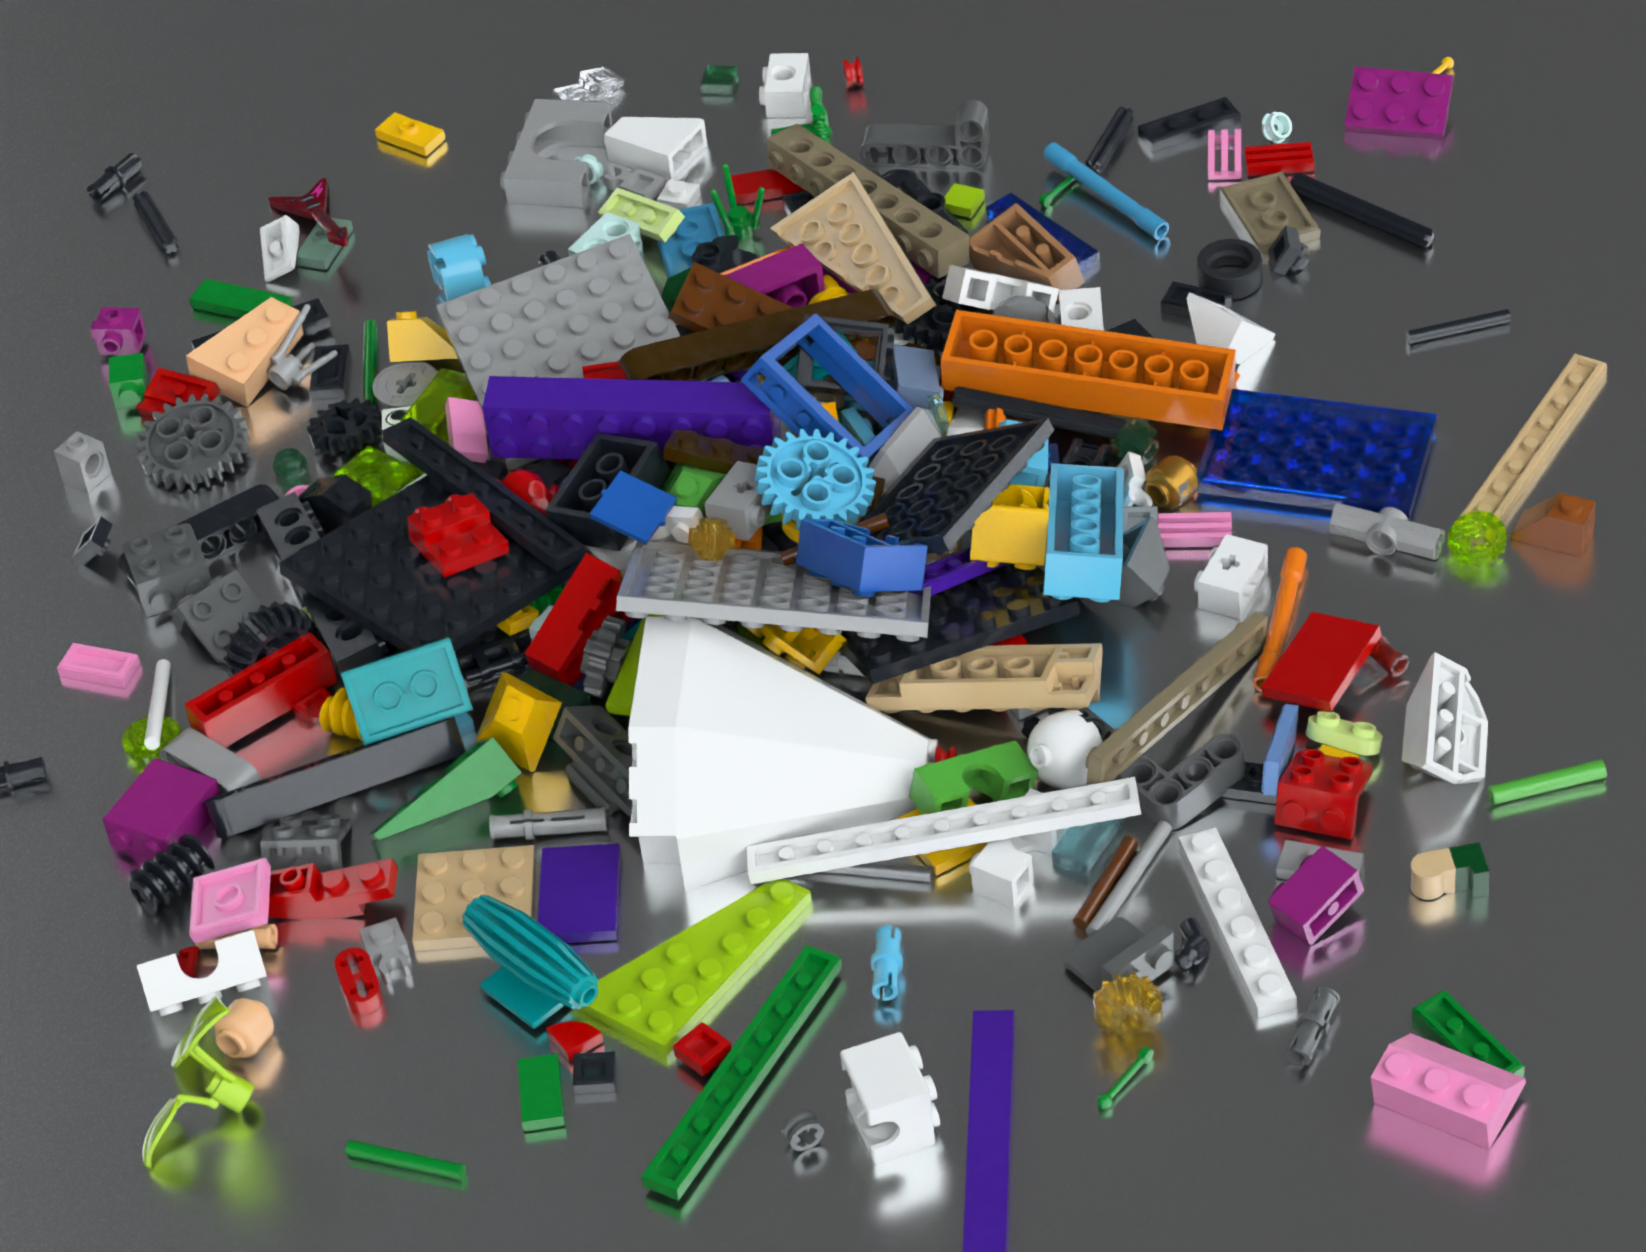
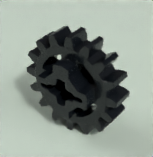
M355 398L351 403H347L343 399L341 402L328 404V410L326 411L318 410L316 412L318 417L310 418V426L307 427L314 449L319 448L322 454L331 450L332 456H336L340 451H345L347 455L351 451L363 450L364 443H374V436L382 435V415L378 405H372L370 400L360 403L359 398Z

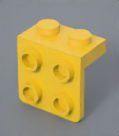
M764 624L762 628L746 627L760 639L764 635L765 638L762 643L775 654L780 656L781 653L784 654L786 652L788 653L785 656L787 661L803 670L807 666L818 675L836 655L842 646V642L847 640L841 634L827 635L818 631L819 628L804 627L791 642L783 637L771 624Z

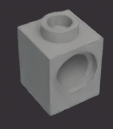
M76 431L54 450L62 481L81 491L90 493L111 474L103 442L79 431Z

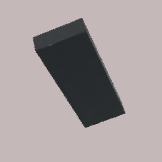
M1223 97L1138 126V136L1153 153L1207 135L1208 130H1215L1216 132L1240 124L1241 114L1227 97Z

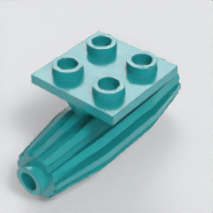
M480 895L479 898H474L470 905H467L466 911L462 915V925L490 958L502 966L480 983L481 990L531 1028L535 1029L564 1005L577 1010L582 1006L590 1005L598 995L597 983L599 980L594 972L567 943L523 911L488 895Z

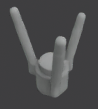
M309 304L304 305L279 350L270 358L273 365L267 370V376L272 383L283 390H287L293 383L299 385L306 376L328 363L338 354L336 350H333L301 370L303 368L301 361L315 348L313 342L309 343L296 357L291 354L285 356L287 349L311 308Z

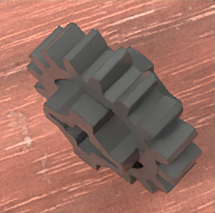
M607 615V618L603 620L602 628H599V631L593 630L592 636L587 640L580 667V672L586 674L583 683V692L603 698V695L607 692L608 685L611 682L615 683L630 646V641L623 639L627 629L625 628L627 623L625 620Z

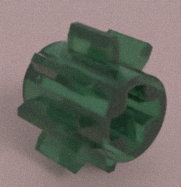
M1136 421L1134 425L1132 423L1125 424L1115 438V445L1121 449L1116 456L1123 460L1125 455L1131 452L1140 455L1143 464L1149 463L1159 449V442L1153 438L1158 431L1146 422Z

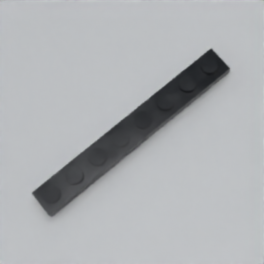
M412 417L382 430L383 442L453 495L463 496L473 493L490 511V522L554 571L557 572L583 559L586 554L584 544Z

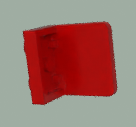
M1316 749L1298 751L1278 782L1274 824L1351 840L1355 834L1358 798L1372 775L1373 766L1356 757L1347 756L1339 758L1325 755L1322 751Z

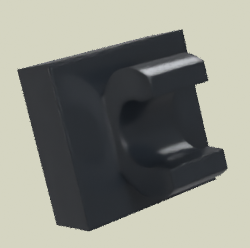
M1285 225L1268 249L1274 272L1285 275L1291 265L1303 270L1310 261V257L1304 255L1308 246L1300 242L1297 229Z

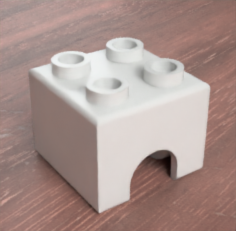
M898 1032L842 1050L840 1053L842 1070L847 1071L853 1087L845 1091L847 1106L873 1163L879 1164L933 1146L935 1144L934 1127L940 1126L937 1109L934 1103L931 1102L937 1099V1092L931 1076L923 1077L920 1072L923 1069V1064L916 1045L909 1047L903 1034Z

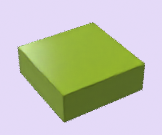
M954 183L944 196L946 208L951 214L972 218L985 200L984 190Z

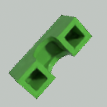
M1014 740L914 768L909 797L922 815L967 807L970 791L982 792L991 797L994 802L1024 797L1030 788L1035 789L1038 770L1033 766L1017 741Z

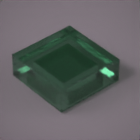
M707 65L701 81L702 93L732 95L739 76L738 66Z

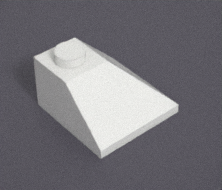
M1190 292L1186 298L1196 343L1235 349L1236 364L1241 365L1271 342L1275 336V333L1223 305Z

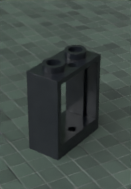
M804 314L802 324L813 315ZM819 316L836 333L876 337L873 370L888 384L890 383L891 370L884 369L886 355L892 356L894 335L888 334L889 324ZM810 336L805 338L810 344L814 342ZM799 346L796 381L806 391L851 396L838 382L813 380L814 359Z

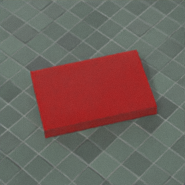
M1311 612L1261 686L1263 697L1332 712L1382 636L1380 626Z

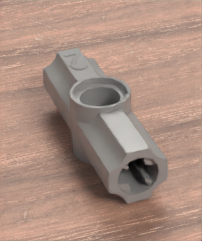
M1337 503L1332 511L1329 522V533L1363 541L1372 552L1381 556L1391 555L1395 550L1437 560L1442 552L1445 540V530L1408 521V518L1402 511L1393 507L1382 508L1379 513Z

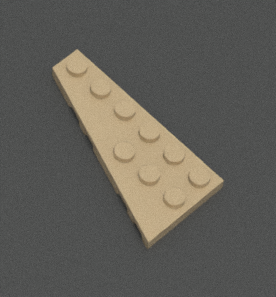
M854 172L770 228L776 237L791 247L803 243L822 264V268L858 292L877 289L895 317L907 325L936 306Z

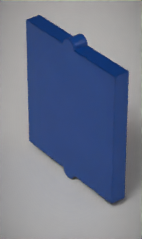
M620 470L608 489L601 491V499L591 511L590 518L647 545L659 526L665 525V518L677 502V497Z

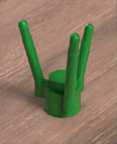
M724 163L722 170L730 206L728 215L716 190L712 189L710 194L724 225L725 236L737 235L739 241H745L754 235V229H760L761 227L760 214L765 189L764 187H759L753 215L746 207L737 206L729 166Z

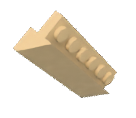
M1102 643L985 646L875 683L865 697L866 704L888 714L901 710H918L921 713H930L936 710L968 712L973 709H991L995 712H1002L1018 708H1027L1030 711H1041L1046 708L1079 710L1088 707L1090 702L1100 701Z

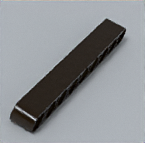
M869 289L639 346L626 352L620 358L619 366L628 380L698 381L752 367L763 354L802 324L804 314L814 315L816 313L818 316L884 323L889 324V328L895 323L896 317L877 289ZM843 334L849 342L868 338V336ZM800 345L795 346L779 360L798 355Z

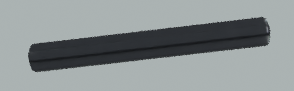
M1297 173L1291 178V186L1297 194L1423 248H1428L1435 240V232L1429 227L1305 174Z
M960 386L955 388L952 398V405L957 408L986 413L988 409H996L998 407L1003 410V414L1007 418L1027 422L1049 418L1052 426L1056 428L1116 440H1123L1127 430V421L1124 419Z

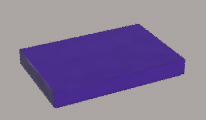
M620 843L542 848L537 922L565 943L617 940L621 865Z

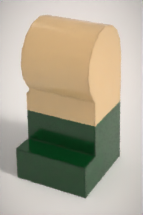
M1480 842L1417 854L1411 861L1410 888L1412 893L1424 900L1438 898L1443 893L1448 894L1470 890L1472 898L1489 896V869Z

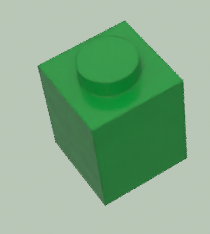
M143 353L109 357V386L115 408L135 407L138 403L142 404L145 398L143 394L150 384Z

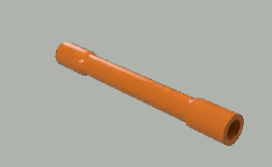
M1298 547L1289 548L1285 553L1280 573L1281 580L1263 652L1259 657L1253 679L1254 688L1262 692L1261 686L1281 658L1298 585L1303 577L1307 553Z

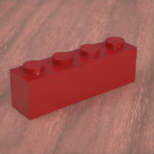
M309 632L186 702L184 705L191 728L223 747L229 746L291 710L293 704L321 687L327 689L336 684L337 679L330 651L312 633Z

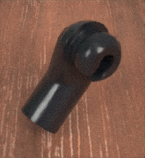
M1188 918L1180 924V931L1185 941L1181 944V948L1175 951V963L1182 970H1188L1193 964L1198 965L1210 952V943L1196 918Z

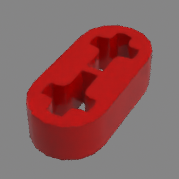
M356 947L341 951L336 956L334 965L348 1008L351 1012L358 1015H367L375 1012L381 1007L383 998L380 984L368 953ZM356 965L359 972L352 974L350 966ZM365 988L367 996L360 997L358 994L359 989Z

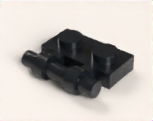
M494 626L456 650L455 656L460 669L473 665L476 666V668L464 671L467 684L472 685L481 681L483 684L494 681V677L501 675L502 672L513 670L514 673L524 671L529 662L525 655L526 650L520 652L519 649L530 645L529 636L526 630L510 636L499 627ZM505 654L507 655V657H505V658H502V659H499V660H496V661H493V662H490V663H489V661H488V660H490V659H493V658H496V657H499V656H502V655H505Z

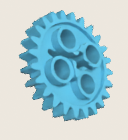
M800 429L798 438H795L788 431L785 434L784 441L775 437L772 447L766 445L763 455L759 456L754 481L758 482L756 493L763 494L762 505L772 504L770 515L782 513L784 515L782 523L785 525L794 520L796 521V530L798 531L800 530L801 519H835L845 523L848 521L854 525L857 523L859 516L864 517L866 515L867 508L871 506L876 481L872 480L874 469L866 468L869 460L868 457L857 458L860 448L853 447L847 449L848 439L844 438L837 443L834 441V433L832 432L826 438H822L819 429H815L813 436H808L804 429Z

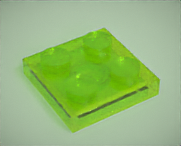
M368 445L332 475L346 474L371 491L372 507L419 478L421 473L420 470Z

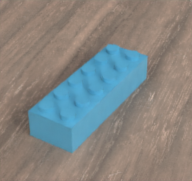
M1051 463L1043 595H1051L1059 600H1068L1073 597L1089 598L1095 602H1108L1120 599L1123 562L1124 468Z

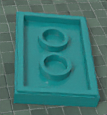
M449 637L340 672L364 745L473 710Z

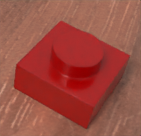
M701 1022L673 1045L675 1057L701 1076L706 1075L722 1062L732 1049L730 1041L704 1022Z

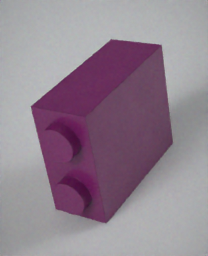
M154 758L102 819L110 845L119 851H128L147 860H154L155 854L160 851L166 852L167 846L173 842L178 843L179 837L182 835L190 834L197 838L211 822L205 801L221 794L217 779Z

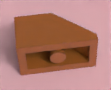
M1560 492L1524 510L1511 533V540L1583 557L1594 535L1596 501Z

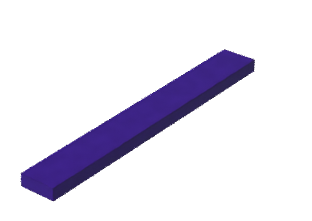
M1014 1010L973 1011L962 1252H1007Z

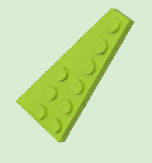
M785 878L768 881L599 979L596 999L590 1005L582 1006L577 1010L667 1057L673 1050V1045L697 1025L812 902L810 890Z

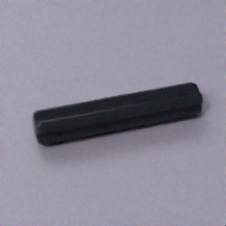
M1122 106L1117 109L1085 161V165L1096 174L1102 173L1133 122V110L1131 108L1126 109Z
M142 191L140 194L135 193L132 198L135 202L134 206L162 253L169 255L171 252H177L179 249L177 239L150 194L146 191Z

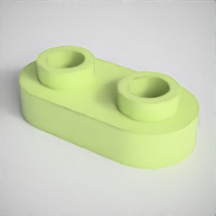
M1319 711L1317 715H1312L1308 718L1306 736L1322 744L1366 756L1376 755L1380 752L1383 736L1376 730V726L1367 722L1353 723L1340 719V715L1335 712Z

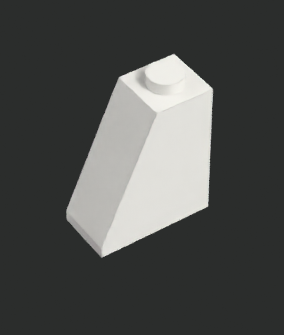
M621 117L604 134L608 161L635 170L640 168L662 176L665 180H674L708 146L705 123L700 118Z

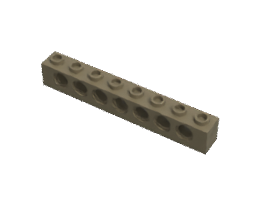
M798 123L767 137L766 159L768 166L791 180L794 184L810 192L814 197H817L854 172L906 257L939 279L947 275L950 265L963 267L969 263V235Z

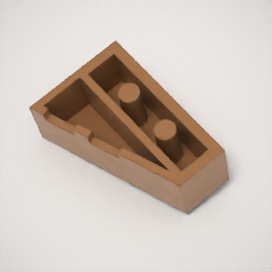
M1017 203L969 238V258L974 268L983 272L1040 283L1058 288L1059 290L1077 289L1085 283L1076 257ZM1058 291V296H1057L1056 302H1060V301H1059V291Z

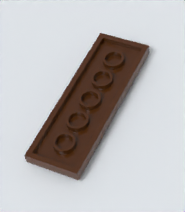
M694 262L668 319L694 332H699L792 309L793 307ZM862 339L850 342L863 360L874 362L876 346ZM795 356L778 360L777 362L783 367ZM832 376L828 377L825 380L830 382H837Z

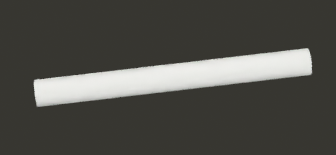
M165 659L157 662L144 741L145 747L150 750L159 747L171 670V663Z

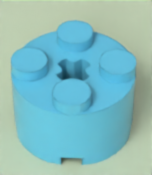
M465 234L428 244L430 249L428 250V259L435 285L438 284L440 290L444 289L445 292L439 294L442 303L491 285L488 276L484 277L481 266L486 265L484 251L481 245L477 246L473 234Z

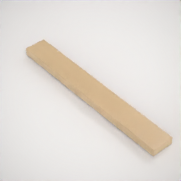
M1573 354L1452 526L1453 537L1484 547L1488 545L1607 373V363Z

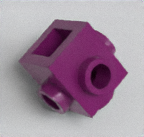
M101 307L96 321H93L91 324V338L93 341H96L99 354L122 356L140 353L147 334L140 308Z

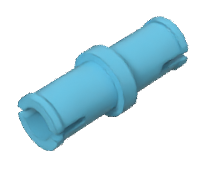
M884 925L877 929L876 951L871 957V969L874 971L872 994L878 999L880 987H882L883 1001L892 1000L897 996L898 974L903 967V958L900 954L902 934L899 928L895 927L893 938H891L892 925Z

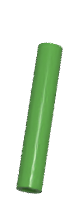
M1599 759L1488 786V796L1491 804L1497 805L1605 779L1607 777V770L1603 760Z

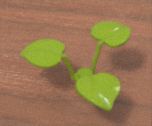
M216 996L196 1014L189 1029L181 1037L171 1062V1066L176 1069L190 1055L213 1073L204 1089L210 1093V1097L178 1094L174 1099L170 1098L153 1120L144 1139L142 1158L144 1165L151 1170L153 1151L175 1116L177 1109L182 1104L207 1105L215 1110L220 1103L239 1114L254 1090V1084L222 1067L198 1046L202 1036L222 1017L231 1012L222 1003L221 999Z

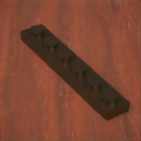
M675 429L664 446L663 459L727 474L737 461L757 465L759 456L763 455L764 448L733 443L725 438L716 439L703 436L692 430ZM875 476L872 478V480L876 481L871 506H868V509L872 510L875 509L882 496L885 479Z

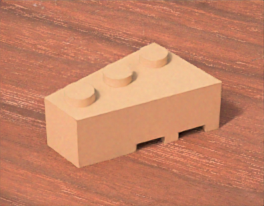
M272 297L187 354L186 360L189 376L215 382L220 389L219 394L248 407L269 380L267 370L273 365L270 358L279 350L300 311ZM302 325L287 349L285 356L290 353L303 336Z

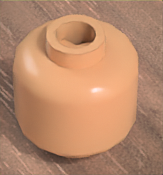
M247 998L236 999L227 1007L231 1012L214 1024L216 1044L229 1057L250 1058L272 1036L274 1023L268 1008L263 1003Z

